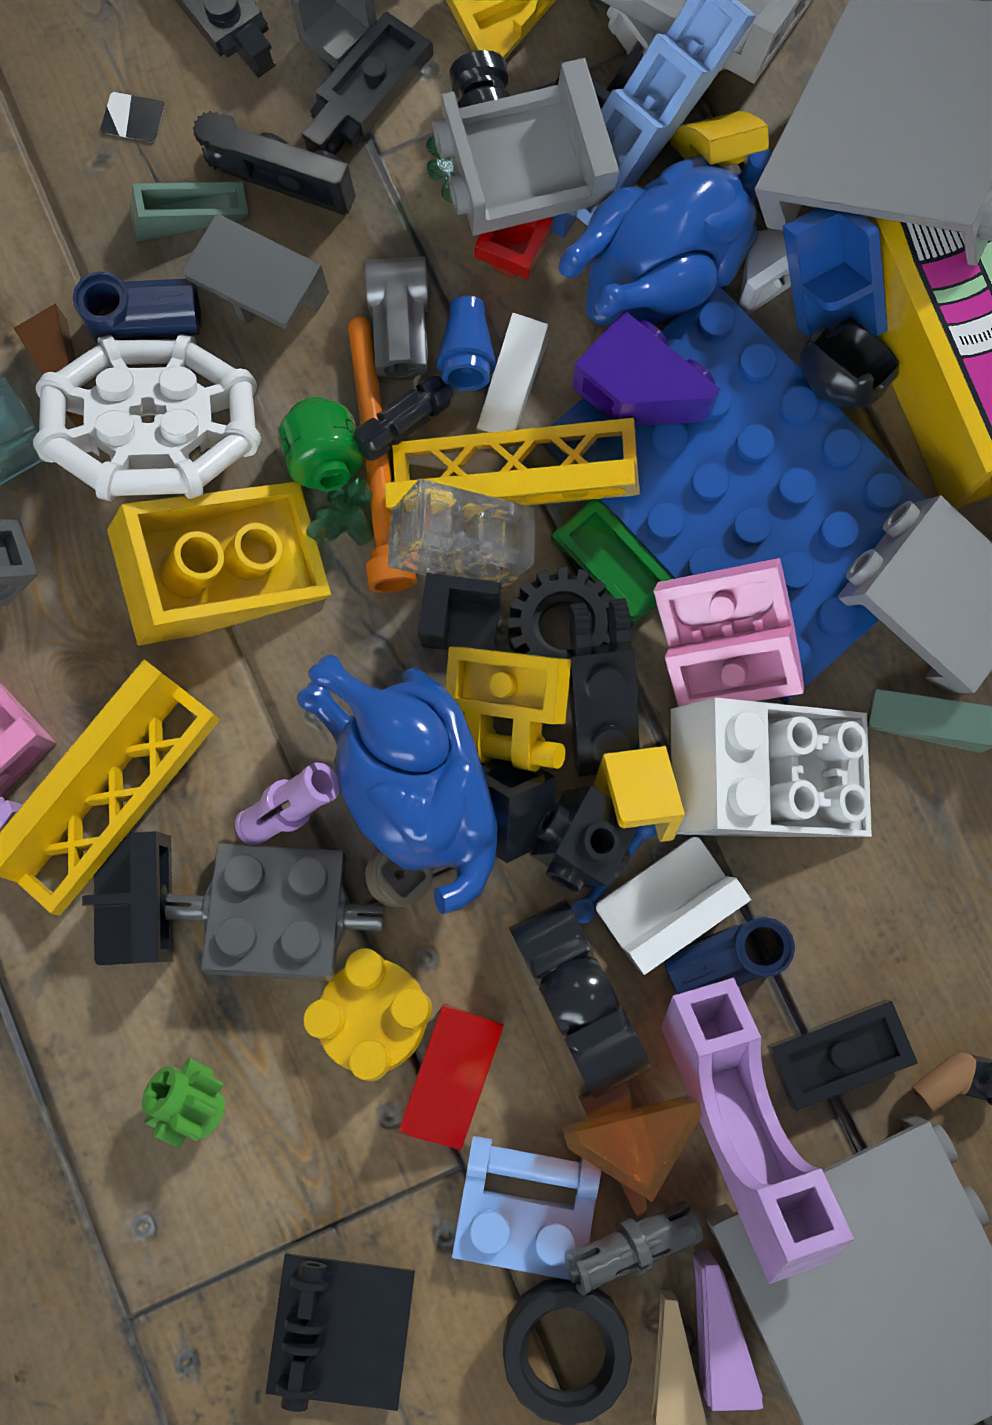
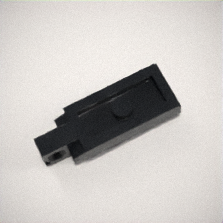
M175 0L219 57L225 55L228 58L237 52L257 78L276 66V62L272 59L270 49H272L271 44L263 35L269 30L268 23L264 19L262 11L253 0Z
M384 12L316 90L317 101L310 111L313 121L302 132L306 151L314 153V151L322 150L336 155L342 149L344 141L353 146L360 140L361 136L364 137L433 57V42L389 12Z

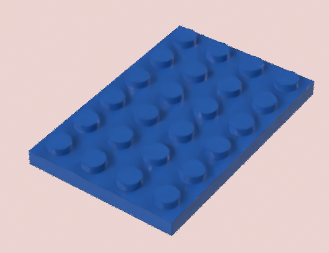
M715 287L712 295L705 302L682 313L661 331L668 342V346L686 361L691 359L703 365L713 376L715 385L721 389L712 414L704 422L635 426L640 495L602 498L600 500L674 579L780 558L795 626L805 687L879 621L865 606L860 604L847 606L838 598L840 592L849 582L846 578L849 567L860 555L867 550L874 549L887 533L883 530V525L896 508L907 501L914 503L928 498L839 407L819 399L808 385L802 370L721 287ZM582 398L551 426L606 421L609 419L586 399ZM622 435L597 438L583 454L582 458L588 463L624 459ZM583 439L564 442L574 450ZM542 443L544 448L560 465L568 457L555 444ZM795 695L784 696V697H778V698H779L784 704H786V703H788Z

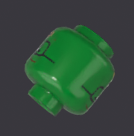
M312 397L297 402L283 418L278 427V441L287 471L297 484L320 491H334L345 486L350 478L360 469L364 462V456L359 452L354 432L357 427L354 418L345 406L325 398Z

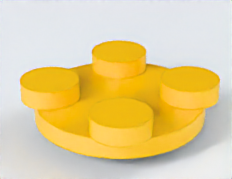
M362 948L349 956L345 968L334 975V981L328 982L320 999L308 1006L304 1014V1026L311 1036L320 1039L326 1053L337 1064L351 1070L359 1079L372 1082L381 1079L387 1071L403 1064L415 1052L423 1038L427 1022L431 1017L432 1003L429 997L422 991L419 983L408 971L393 962L384 960L377 952L368 948Z

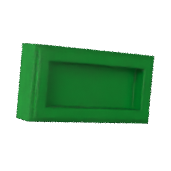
M592 499L551 535V541L578 571L581 569L589 573L588 580L596 583L600 579L607 586L605 593L608 597L613 595L615 599H626L629 607L631 628L657 607L653 592L657 583L674 579L600 499Z

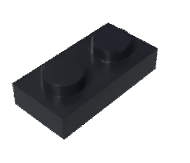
M892 1000L877 1002L767 1045L790 1106L796 1111L918 1063Z

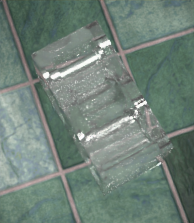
M419 478L391 510L388 567L425 576L426 573L496 581L501 583L503 591L534 565V507Z

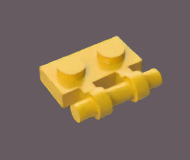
M449 647L445 689L457 701L461 711L465 712L464 717L475 742L481 763L486 764L492 759L511 761L512 765L517 769L534 772L539 770L541 766L559 769L563 765L565 760L564 745L545 741L542 736V724H565L571 659L465 647ZM493 716L513 719L512 736L496 734L493 728Z

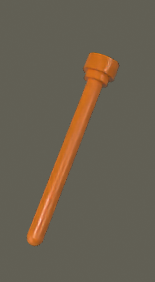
M356 316L348 324V333L361 426L371 418L378 420L376 414L382 410L379 381L375 369V350L371 323L363 316ZM388 452L374 461L366 460L364 457L376 547L370 551L371 559L365 564L368 589L376 593H394L408 590L417 584L414 558L407 555L406 547L400 545L396 514L386 508L385 483L392 482Z

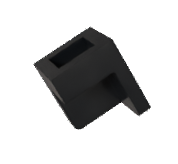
M426 573L418 627L421 646L449 650V647H465L495 651L502 601L501 583Z
M495 759L483 764L482 768L497 821L495 856L505 863H509L534 849L539 839L535 834L538 822L545 811L555 803L556 776L542 768L535 772L515 768L511 761Z

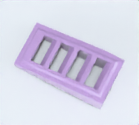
M696 1250V1254L693 1255L699 1388L712 1411L762 1409L763 1396L723 1270L709 1250Z

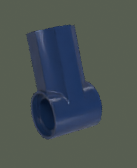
M99 271L90 273L80 279L74 288V307L88 333L96 343L99 337L112 335L114 340H134L138 337L200 334L202 324L198 287L187 279L122 282L119 277L111 273ZM118 306L109 315L97 316L105 307Z
M753 915L745 917L736 925L686 945L663 961V964L676 995L731 978L735 979L737 986H741L762 976L778 975L787 969L794 957L795 943L793 935L786 925L777 919ZM767 927L776 936V952L766 962H752L746 955V938L754 929Z

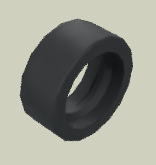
M557 1278L542 1281L525 1292L508 1315L503 1338V1359L507 1381L523 1406L540 1419L562 1425H571L592 1421L614 1405L627 1385L632 1355L625 1321L611 1297L599 1288L581 1295L576 1290V1284L580 1282L573 1284L571 1280ZM571 1308L583 1311L597 1322L604 1334L606 1354L603 1367L593 1381L582 1388L564 1391L549 1387L536 1376L528 1361L527 1343L530 1331L541 1317L552 1310Z

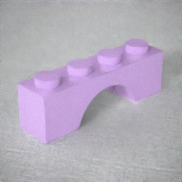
M727 979L674 995L661 1025V1030L768 1284L831 1263L854 1240V1237L822 1168L808 1164L797 1153L779 1123L764 1079L761 1061V1036L735 979Z

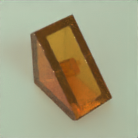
M690 1095L561 1126L569 1150L653 1202L702 1114L699 1102Z

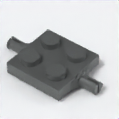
M218 844L214 876L206 891V895L195 896L169 893L166 902L170 906H165V918L170 921H202L205 931V942L201 970L205 974L334 981L336 952L345 935V929L383 932L385 906L347 903L343 889L346 862L343 850Z

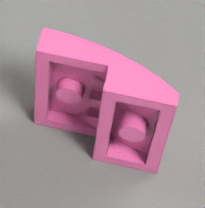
M780 558L657 583L653 592L669 646L665 655V661L678 707L711 698L760 701L803 694L804 683L798 643Z

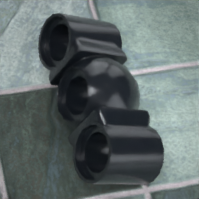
M566 899L509 927L537 986L539 985V990L562 1036H565L564 1040L594 1099L653 1069L648 1055L627 1018L624 1009H619L620 1003L600 963L596 958H593V950Z

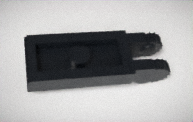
M211 111L209 113L203 112V115L197 116L198 119L194 121L195 126L192 128L197 142L199 141L200 146H204L201 149L209 167L213 166L214 170L219 168L220 172L342 215L349 214L356 195L348 164L343 163L335 155L322 150L312 153L291 146L281 137L272 133L263 132L258 135L237 127L232 116L226 114L218 115L217 111L215 113Z
M625 598L611 599L608 602L607 622L610 645L592 647V620L586 603L570 604L569 607L571 649L566 650L567 659H571L569 693L575 768L580 777L596 775L604 754L640 749L635 652L631 646V621L629 607Z

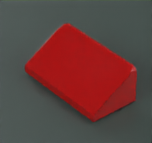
M446 1003L442 1005L399 1127V1133L462 1150L504 1024Z

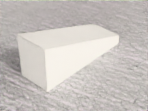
M512 313L476 428L477 433L517 430L547 347V323Z

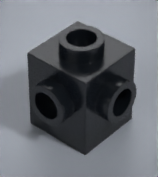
M592 785L565 790L559 802L551 805L539 820L535 831L539 839L530 856L548 867L545 875L550 880L568 890L580 892L581 888L608 887L625 870L630 859V851L627 849L638 827H620L612 799Z

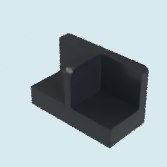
M157 831L130 833V837H125L94 874V895L82 896V906L94 907V961L97 965L173 962V920L170 921L165 918V906H170L166 902V898L169 893H172V849L170 835Z

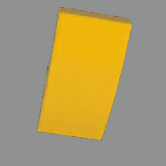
M736 111L680 126L670 138V144L684 159L702 155L710 165L716 163L720 166L735 165L743 162L749 154L769 149L768 124L751 113Z

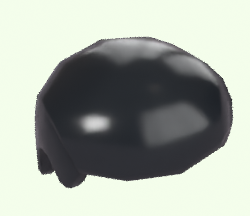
M845 322L828 335H824L827 327L822 325L806 341L800 354L801 370L808 385L819 399L839 408H864L872 405L898 377L900 369L898 359L891 349L877 337L855 324Z

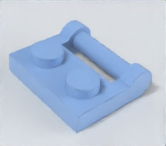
M473 1136L452 1258L571 1280L565 1263V1252L589 1243L595 1201L600 1183L602 1159L582 1156L580 1162L491 1146L492 1139ZM493 1173L575 1189L573 1206L484 1189L486 1174Z

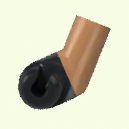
M963 1052L953 1054L911 1086V1089L918 1100L932 1114L958 1094L987 1100L992 1105V1059Z

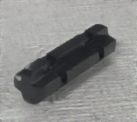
M431 375L416 385L417 390H409L377 413L378 420L371 418L356 428L354 435L359 452L362 453L366 460L374 461L390 451L389 444L393 446L398 445L429 422V416L435 417L450 406V398L453 395L450 385L445 384L440 376Z

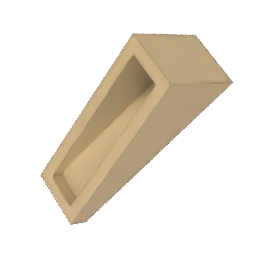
M661 1289L651 1412L652 1425H707L678 1300L673 1290Z

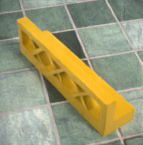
M634 418L402 441L398 445H392L395 482L385 483L386 508L400 517L640 495ZM622 435L624 459L588 463L582 458L583 454L597 438ZM583 439L574 450L564 442ZM553 443L568 455L560 466L527 469L521 464L537 444ZM521 446L513 456L503 447ZM482 449H494L508 461L500 472L467 475L461 470L476 451ZM461 452L453 462L443 454ZM434 454L448 466L447 470L439 478L410 480L409 457Z
M144 659L1 830L0 877L18 883L47 911L61 916L221 719ZM178 702L197 716L180 738L163 740L162 722ZM150 756V775L140 787L123 789V769L132 758ZM109 804V825L99 837L83 839V818L94 806ZM68 853V875L56 890L52 892L35 876L53 855Z

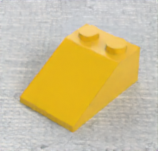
M296 482L203 493L201 496L188 499L186 496L124 503L121 504L107 529L138 646L204 634L324 600L331 596L301 485Z

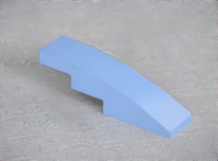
M687 0L667 34H656L624 89H617L611 92L601 112L619 168L615 191L623 187H633L714 80L756 18V15L740 1ZM599 205L577 210V217L588 225L591 216Z

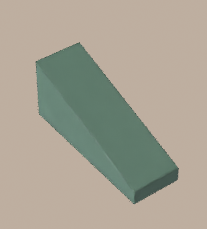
M243 181L132 183L130 214L135 242L206 229L216 213L234 222L248 220L249 212Z
M875 689L872 693L867 719V727L869 729L977 753L992 749V706Z

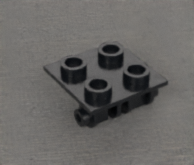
M285 1253L265 1394L282 1396L281 1408L292 1412L307 1410L309 1400L398 1411L415 1270Z

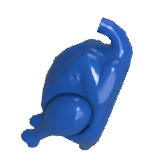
M768 149L750 154L743 170L737 174L728 168L721 167L718 163L710 165L702 155L686 158L682 162L675 163L665 169L660 177L647 184L643 189L632 186L623 187L607 196L594 211L583 235L574 244L567 247L558 267L562 276L575 278L588 265L589 289L585 312L589 318L599 326H611L626 311L638 322L644 320L653 325H659L676 317L678 314L701 305L712 295L715 287L728 286L759 235L755 225L757 212L753 204L757 196L755 187L772 155V151Z
M331 654L325 655L317 664H314L309 669L308 676L311 682L297 694V701L301 708L318 717L336 742L337 750L334 759L336 775L340 782L343 799L361 833L402 869L413 871L433 867L455 869L457 878L452 884L435 888L434 900L441 914L461 910L482 894L494 866L497 847V821L477 748L457 701L440 683L418 668H410L404 671L401 683L380 690L366 685L344 670L338 657ZM331 691L351 707L353 711L351 716L337 704L331 695Z

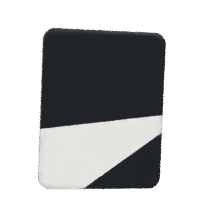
M112 92L104 114L101 132L154 142L165 103L159 100Z

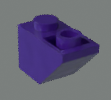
M626 311L612 323L575 363L572 386L577 393L609 420L634 418L635 426L704 422L712 414L721 390L715 385L713 376L703 365L695 360H684L668 346L665 336L656 326L644 320L638 322Z

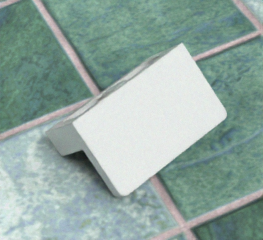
M690 837L595 904V910L634 968L645 975L745 905L751 898L737 878L725 876L701 839Z

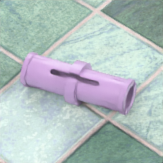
M316 762L306 767L302 773L296 775L291 780L283 779L276 781L263 792L261 800L237 814L235 819L237 835L247 845L261 846L263 842H268L271 837L281 831L290 832L297 830L309 820L311 812L338 796L340 782L336 773L326 764ZM290 802L291 805L283 810L282 806Z

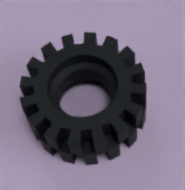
M557 567V574L548 575L547 570L537 573L536 581L530 583L527 580L520 587L519 596L517 598L513 597L508 617L510 649H513L514 653L567 659L566 650L569 649L554 648L543 640L539 631V622L545 612L553 607L570 606V604L586 603L587 610L591 615L592 647L610 645L607 610L609 600L615 598L613 595L608 597L605 593L607 586L600 579L593 583L588 580L589 573L579 569L578 575L568 574V567Z

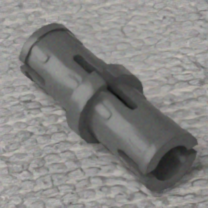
M682 1201L661 1213L638 1222L631 1218L616 1224L615 1228L617 1231L606 1235V1237L565 1252V1263L572 1283L575 1284L581 1280L580 1283L576 1284V1290L581 1295H585L591 1290L631 1272L636 1276L643 1275L653 1269L651 1263L676 1251L701 1243L703 1234L696 1213L694 1211L689 1212L690 1205L686 1201Z

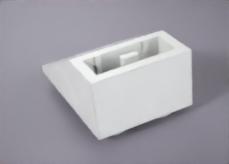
M711 698L671 709V767L685 813L676 834L737 837H872L867 713L725 698Z

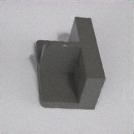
M218 213L215 214L183 267V274L188 281L231 302L238 319L247 324L257 315L283 329H287L291 326L302 305L318 312L329 294L320 264Z

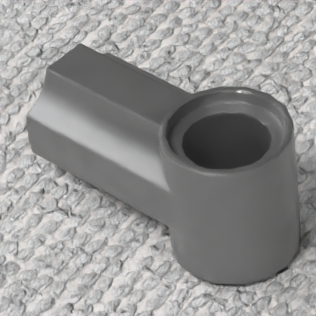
M426 257L366 260V292L369 314L373 315L375 369L377 376L388 377L393 381L414 380L415 377L428 373L425 312H429V291Z

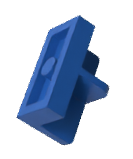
M816 208L782 226L797 329L810 338L822 325H825L828 330L852 318L875 337L886 332L888 327L878 227L862 215L824 208Z

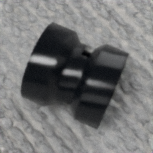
M479 50L469 52L455 60L449 69L452 92L460 99L457 103L458 108L511 96L505 91L508 85L506 61L502 55L494 51Z

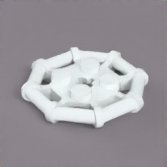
M179 334L177 339L114 340L112 335L102 336L97 339V346L58 372L44 373L36 384V392L40 397L39 432L33 439V446L40 459L45 462H56L94 488L99 499L113 502L118 496L185 494L188 499L201 496L203 494V487L242 456H253L257 452L261 443L260 433L255 427L253 401L257 383L248 370L242 368L235 369L196 345L194 336ZM126 364H168L166 367L128 368ZM190 369L215 385L204 388L197 383L196 376ZM96 377V386L92 389L80 388ZM229 408L230 423L227 426L212 422V413ZM66 411L84 415V425L69 430L66 429ZM147 415L155 416L152 423H143L141 417ZM199 445L201 453L211 448L194 462L189 459V453ZM101 449L110 455L111 462L106 461L102 464L87 454V452L92 451L100 456Z

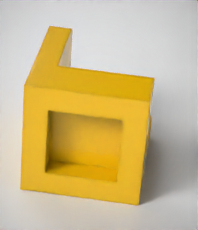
M666 746L604 754L594 785L596 789L612 799L618 825L622 828H631L655 824L660 842L673 840L685 813Z

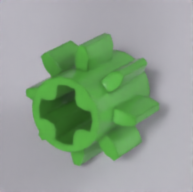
M188 1058L181 1071L173 1066L161 1068L153 1075L142 1097V1109L148 1114L144 1119V1123L155 1128L153 1137L176 1148H180L186 1136L198 1141L209 1136L216 1129L224 1114L225 1098L219 1092L223 1087V1082L213 1077L214 1070Z

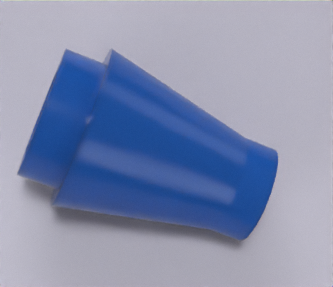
M460 296L451 301L450 315L436 363L437 369L442 374L443 382L456 390L474 391L485 387L490 381V375L496 368L495 356L485 318V304L481 299L474 296Z

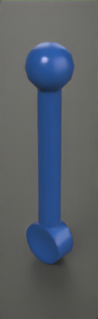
M655 824L638 827L627 849L630 851V859L645 839H650L657 835ZM609 886L593 887L584 899H578L572 904L571 909L580 924L588 923L594 918V906Z

